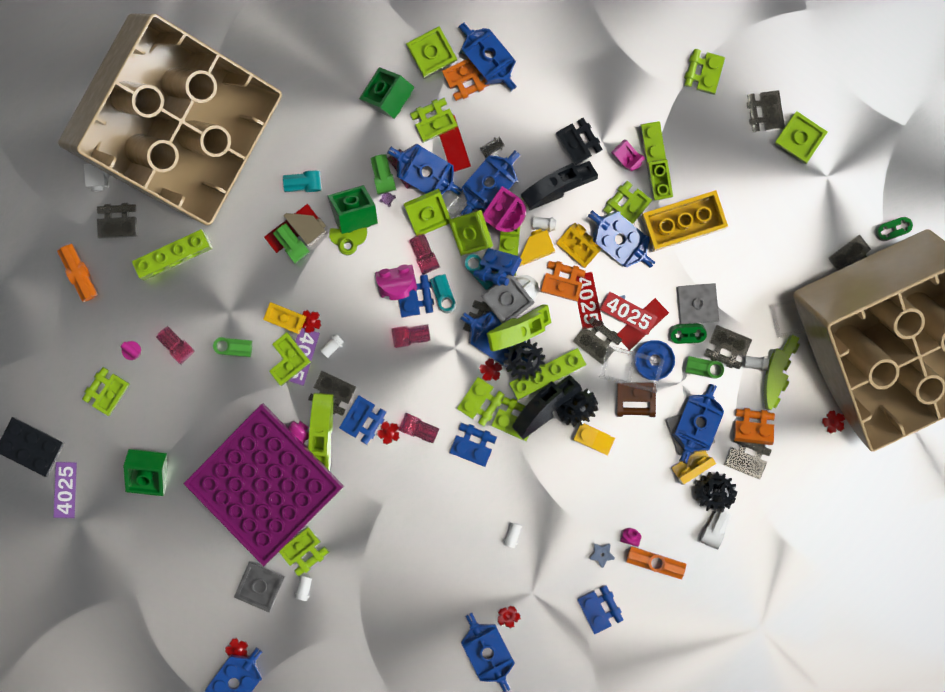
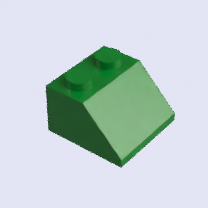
M379 67L359 99L380 113L395 119L415 87L401 75Z
M364 185L327 195L335 222L342 234L378 224L376 206Z
M128 449L123 465L125 492L164 496L168 468L167 453Z

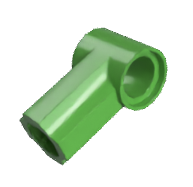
M381 154L372 157L371 164L375 175L374 182L377 194L395 191L396 186L393 174L390 172L387 155Z
M287 224L282 225L273 233L294 263H297L310 253L304 243L295 236Z
M220 337L214 341L213 349L220 355L251 357L252 340ZM221 341L227 342L228 345L227 349L223 352L218 350V344Z
M688 356L685 372L717 379L724 374V366L718 361ZM712 365L720 367L719 375L711 374L710 368Z

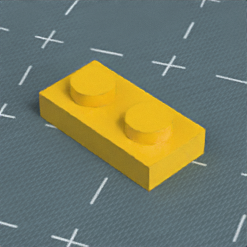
M270 302L263 320L300 334L306 316Z

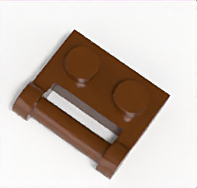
M617 382V417H623V415H649V417L655 418L656 383ZM623 402H649V408L623 407Z

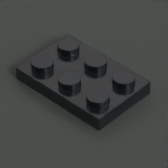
M12 417L0 439V455L44 477H48L64 442Z

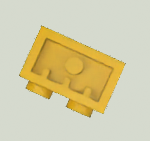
M576 223L572 224L557 242L563 250L584 268L602 250L601 247L593 242V237L587 233V230L582 225Z
M706 451L695 452L689 456L687 464L679 462L671 469L679 482L684 485L714 466L716 462L713 457H709Z

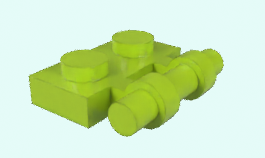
M694 49L693 54L689 58L688 72L684 76L686 79L684 86L692 87L693 81L698 82L696 90L715 95L725 57L707 52L705 59L700 58L701 50ZM697 65L703 66L700 75L695 74Z
M445 98L435 99L431 101V104L423 108L420 106L416 108V111L410 113L412 120L419 117L421 119V122L415 124L423 143L458 127L450 108L445 111L441 109V107L447 105ZM435 110L437 114L427 119L425 114Z
M626 181L623 186H619L615 196L606 202L607 205L603 211L607 214L613 209L619 211L624 218L633 224L652 202V199L638 188L632 194L629 189L633 185ZM625 196L628 200L621 207L618 203Z
M102 367L100 372L95 374V379L91 386L87 387L84 391L85 395L82 400L89 403L92 397L96 400L92 406L105 415L110 416L130 383L115 374H112L110 379H107L105 376L109 370ZM103 383L105 386L99 394L96 390Z
M477 377L457 409L471 419H474L478 413L482 416L478 423L485 426L492 419V414L497 406L500 407L502 404L501 400L505 394L498 391L494 397L490 394L494 387ZM488 399L491 403L486 411L481 409V406Z
M504 396L502 404L508 406L507 411L499 409L491 426L523 441H527L528 437L522 439L512 428L517 419V416L512 414L513 409L521 412L525 405L517 402V399H510Z
M308 527L286 544L279 553L289 566L295 562L298 563L299 567L294 571L300 576L304 572L310 571V567L315 563L321 562L329 551L325 546L319 551L316 549L315 546L321 541L311 528ZM310 551L313 556L304 561L301 557Z

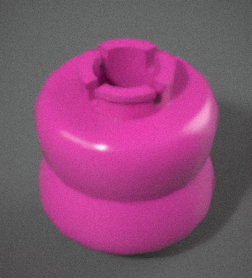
M295 421L290 423L288 429L304 444L309 439V432L307 431L309 427L301 421L299 423Z

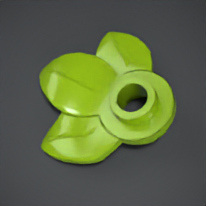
M330 228L329 237L334 244L338 245L342 254L352 255L357 250V246L365 242L367 228H361L344 234L337 228ZM351 243L352 246L350 249H345L344 245Z

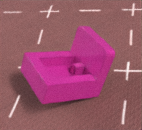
M625 139L611 152L619 163L629 171L638 169L645 159Z

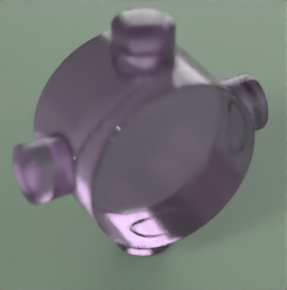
M386 192L379 201L391 207L396 196Z

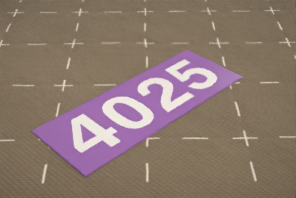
M302 328L295 342L311 361L320 333L313 331L309 334L305 332V328ZM310 364L289 381L304 386Z
M56 462L53 518H75L77 463Z

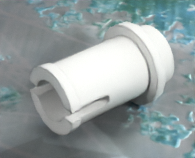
M534 217L533 229L549 230V232H552V230L556 231L557 219H553V217L551 219Z
M338 334L332 335V339L320 349L327 358L339 347L343 346L344 341Z
M765 356L763 358L745 357L744 368L761 369L762 372L768 370L769 359H766Z
M510 522L506 539H503L505 541L504 545L512 548L518 545L516 542L522 526Z
M300 576L297 592L294 593L296 595L295 599L307 601V598L310 597L308 593L312 578Z

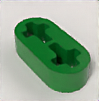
M908 217L889 221L877 228L876 236L881 241L900 237L912 230L913 222ZM901 221L908 224L905 228L906 231L903 228L897 230L896 226L901 225ZM883 227L886 230L891 228L893 230V232L887 234L888 237H886V235L881 234V232L883 231Z
M699 323L677 324L670 329V337L676 344L700 343L706 339L707 332L705 327ZM697 330H700L701 332L699 333V336H695ZM677 331H681L680 337H676Z

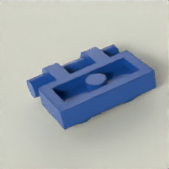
M488 248L480 262V266L484 269H476L474 277L484 282L491 281L498 286H507L509 278H506V276L515 275L522 259L516 255Z
M428 275L420 276L421 283L417 284L416 291L412 289L408 297L399 299L402 318L421 315L419 307H425L426 314L434 312V299H431L430 288L432 287L431 282L428 280ZM417 290L423 291L424 300L418 301Z
M358 395L339 428L355 438L359 432L363 433L364 436L361 442L367 445L370 439H373L376 435L374 433L379 424L384 422L385 419L383 418L387 412L380 408L376 415L372 412L375 404ZM368 417H370L373 421L369 428L366 429L363 425Z
M461 423L459 430L466 432L464 438L456 435L450 453L486 467L492 449L485 447L488 441L495 444L497 436L490 434L491 432L487 430L484 432L476 429L474 425ZM471 435L481 438V443L478 444L470 441Z
M607 585L600 588L603 595L597 597L595 591H592L577 599L594 634L611 627L609 619L612 617L615 618L617 623L624 620L620 607H617L613 599L614 594L612 591H609ZM604 601L607 602L610 611L606 613L601 605Z

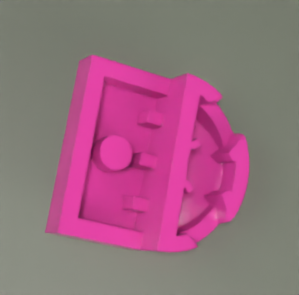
M502 186L483 213L485 221L501 232H512L523 223L526 217V206L518 196Z
M403 264L397 268H385L375 272L379 294L382 298L389 296L390 300L403 299L409 296V292L412 289L414 291L417 289L412 264Z

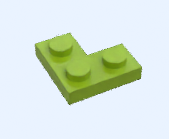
M288 332L272 344L283 357V360L269 370V372L279 385L283 386L308 366L311 361Z

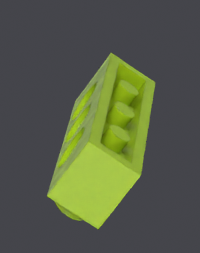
M200 229L133 260L132 264L139 279L144 281L213 248L205 231Z
M576 348L545 364V367H540L542 373L536 372L535 379L529 376V381H526L525 377H522L521 381H519L517 378L509 382V385L518 401L547 386L550 382H555L587 364L579 349Z

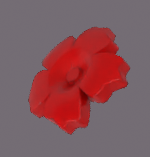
M309 310L303 311L302 315L306 316L302 328H305V332L310 334L315 331V328L320 329L322 326L321 320H317L320 314L314 311L310 313Z
M489 358L485 361L486 365H480V372L484 374L482 379L485 381H491L492 378L495 381L500 379V372L497 371L503 368L498 362L494 364V359Z
M834 410L829 411L826 414L827 418L822 419V424H824V427H828L827 432L830 434L836 433L837 430L842 432L845 429L842 422L845 420L844 415L836 414Z
M388 421L383 422L380 426L383 430L377 431V436L383 439V443L386 445L392 443V439L398 441L400 438L399 432H396L399 426L394 423L389 425Z
M509 606L508 609L505 607L498 612L500 615L498 616V624L500 626L505 624L506 627L511 629L515 627L514 622H518L521 619V615L517 613L514 606Z
M235 638L229 643L230 646L225 647V652L228 656L240 655L248 657V651L244 650L248 647L247 642L242 640L239 642Z

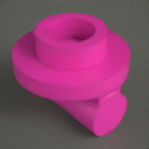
M128 341L120 346L122 348V355L128 360H135L141 355V347L137 342Z
M628 528L623 531L620 542L639 547L642 536L636 529Z

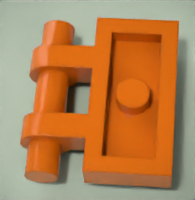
M469 59L442 71L449 88L452 89L457 86L459 89L458 92L453 94L455 101L461 98L465 99L469 97V94L476 91L480 92L484 90V87L489 86L485 85L486 79L480 81L478 76L481 73ZM473 79L475 84L465 88L463 83Z
M549 261L547 268L553 269L554 274H545L541 292L578 302L583 283L576 281V277L584 278L586 270L579 269L578 266L564 265L560 261ZM560 272L571 274L570 279L559 277Z
M750 408L736 409L735 416L743 417L742 421L736 420L734 441L773 445L774 425L767 424V420L774 421L775 413H770L767 410L752 411ZM750 418L760 419V423L749 422Z

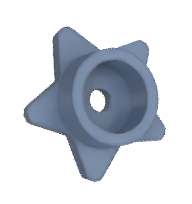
M594 544L595 552L590 557V560L598 561L601 568H603L607 561L615 559L610 553L611 545L607 544L602 547Z

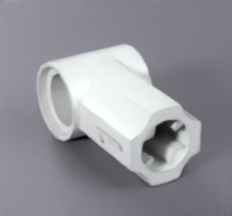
M717 509L709 525L704 529L700 542L718 550L724 540V532L732 514L726 511L721 512L720 509Z

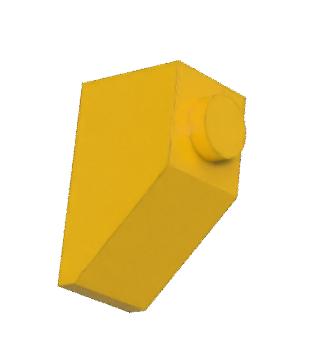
M542 229L531 232L532 236L528 238L520 258L522 261L519 267L555 253L547 230L542 231Z
M583 423L582 426L579 424L573 440L608 456L615 438Z

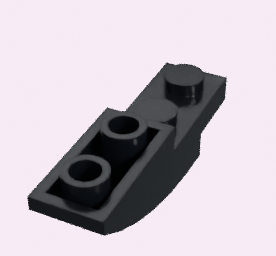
M590 161L577 166L572 163L542 178L525 190L521 197L530 211L564 197V192L597 180L598 173Z
M571 375L564 378L558 384H555L553 381L550 382L521 411L512 426L513 430L522 439H525L554 417L552 412L582 390L581 385Z

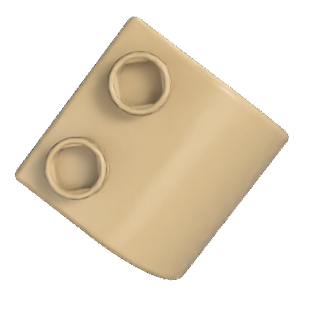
M131 13L127 16L63 131L58 144L66 151L152 199L202 224L210 225L216 218L282 97V93L279 89L157 14Z
M925 229L794 292L793 297L823 378L846 420L871 452L884 448L945 419L944 239L930 229Z

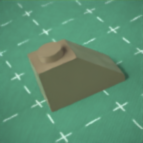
M291 213L283 215L308 246L312 245L326 233L324 230L326 225L320 218L315 219L311 215Z

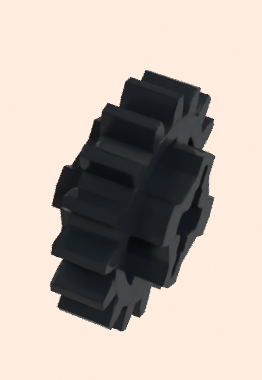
M528 339L527 343L521 342L513 345V348L507 347L509 353H504V357L507 360L503 362L504 365H509L506 371H512V378L518 375L519 381H521L522 377L529 381V376L535 379L536 372L542 373L540 367H545V362L541 360L545 359V355L541 354L543 348L537 349V342L532 345L531 340ZM516 352V359L512 362V356ZM521 358H528V362L525 363L524 361H521ZM538 358L536 366L533 367V361ZM519 369H524L527 372L519 371Z
M588 389L581 390L558 407L556 412L562 422L565 421L566 425L572 423L573 427H575L577 423H580L582 426L583 421L590 422L589 417L596 416L594 411H598V401L593 392L590 393Z
M716 471L715 475L708 472L707 477L702 475L701 481H697V487L695 488L697 495L695 499L701 500L700 506L706 505V511L712 508L714 513H716L717 509L724 512L725 507L730 509L731 505L735 503V497L738 493L735 490L737 485L731 484L732 478L726 479L725 473L719 476L718 471Z

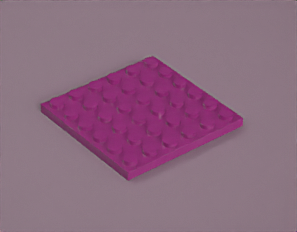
M264 403L183 483L263 567L344 487Z

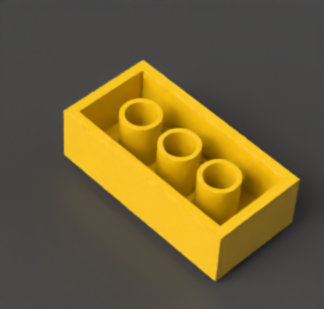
M717 190L651 210L641 215L647 236L650 238L649 243L652 252L719 232L728 227Z

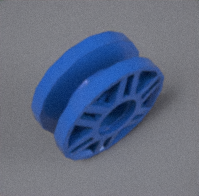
M650 340L637 349L634 356V365L637 372L643 378L658 381L667 377L672 372L675 366V355L667 343L660 340ZM652 355H656L660 359V363L657 366L652 365L649 361Z

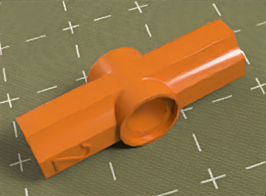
M71 243L57 250L58 255L66 268L65 273L69 281L75 286L82 302L95 298L98 294L90 279L89 270L85 263L81 261L74 245Z
M630 546L626 559L627 563L681 580L687 565L686 563ZM654 558H660L661 565L658 568H653L651 565V561Z

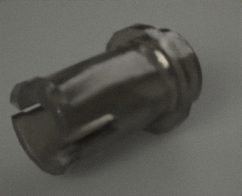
M494 137V140L480 147V150L485 158L498 150L502 151L505 145L500 137Z

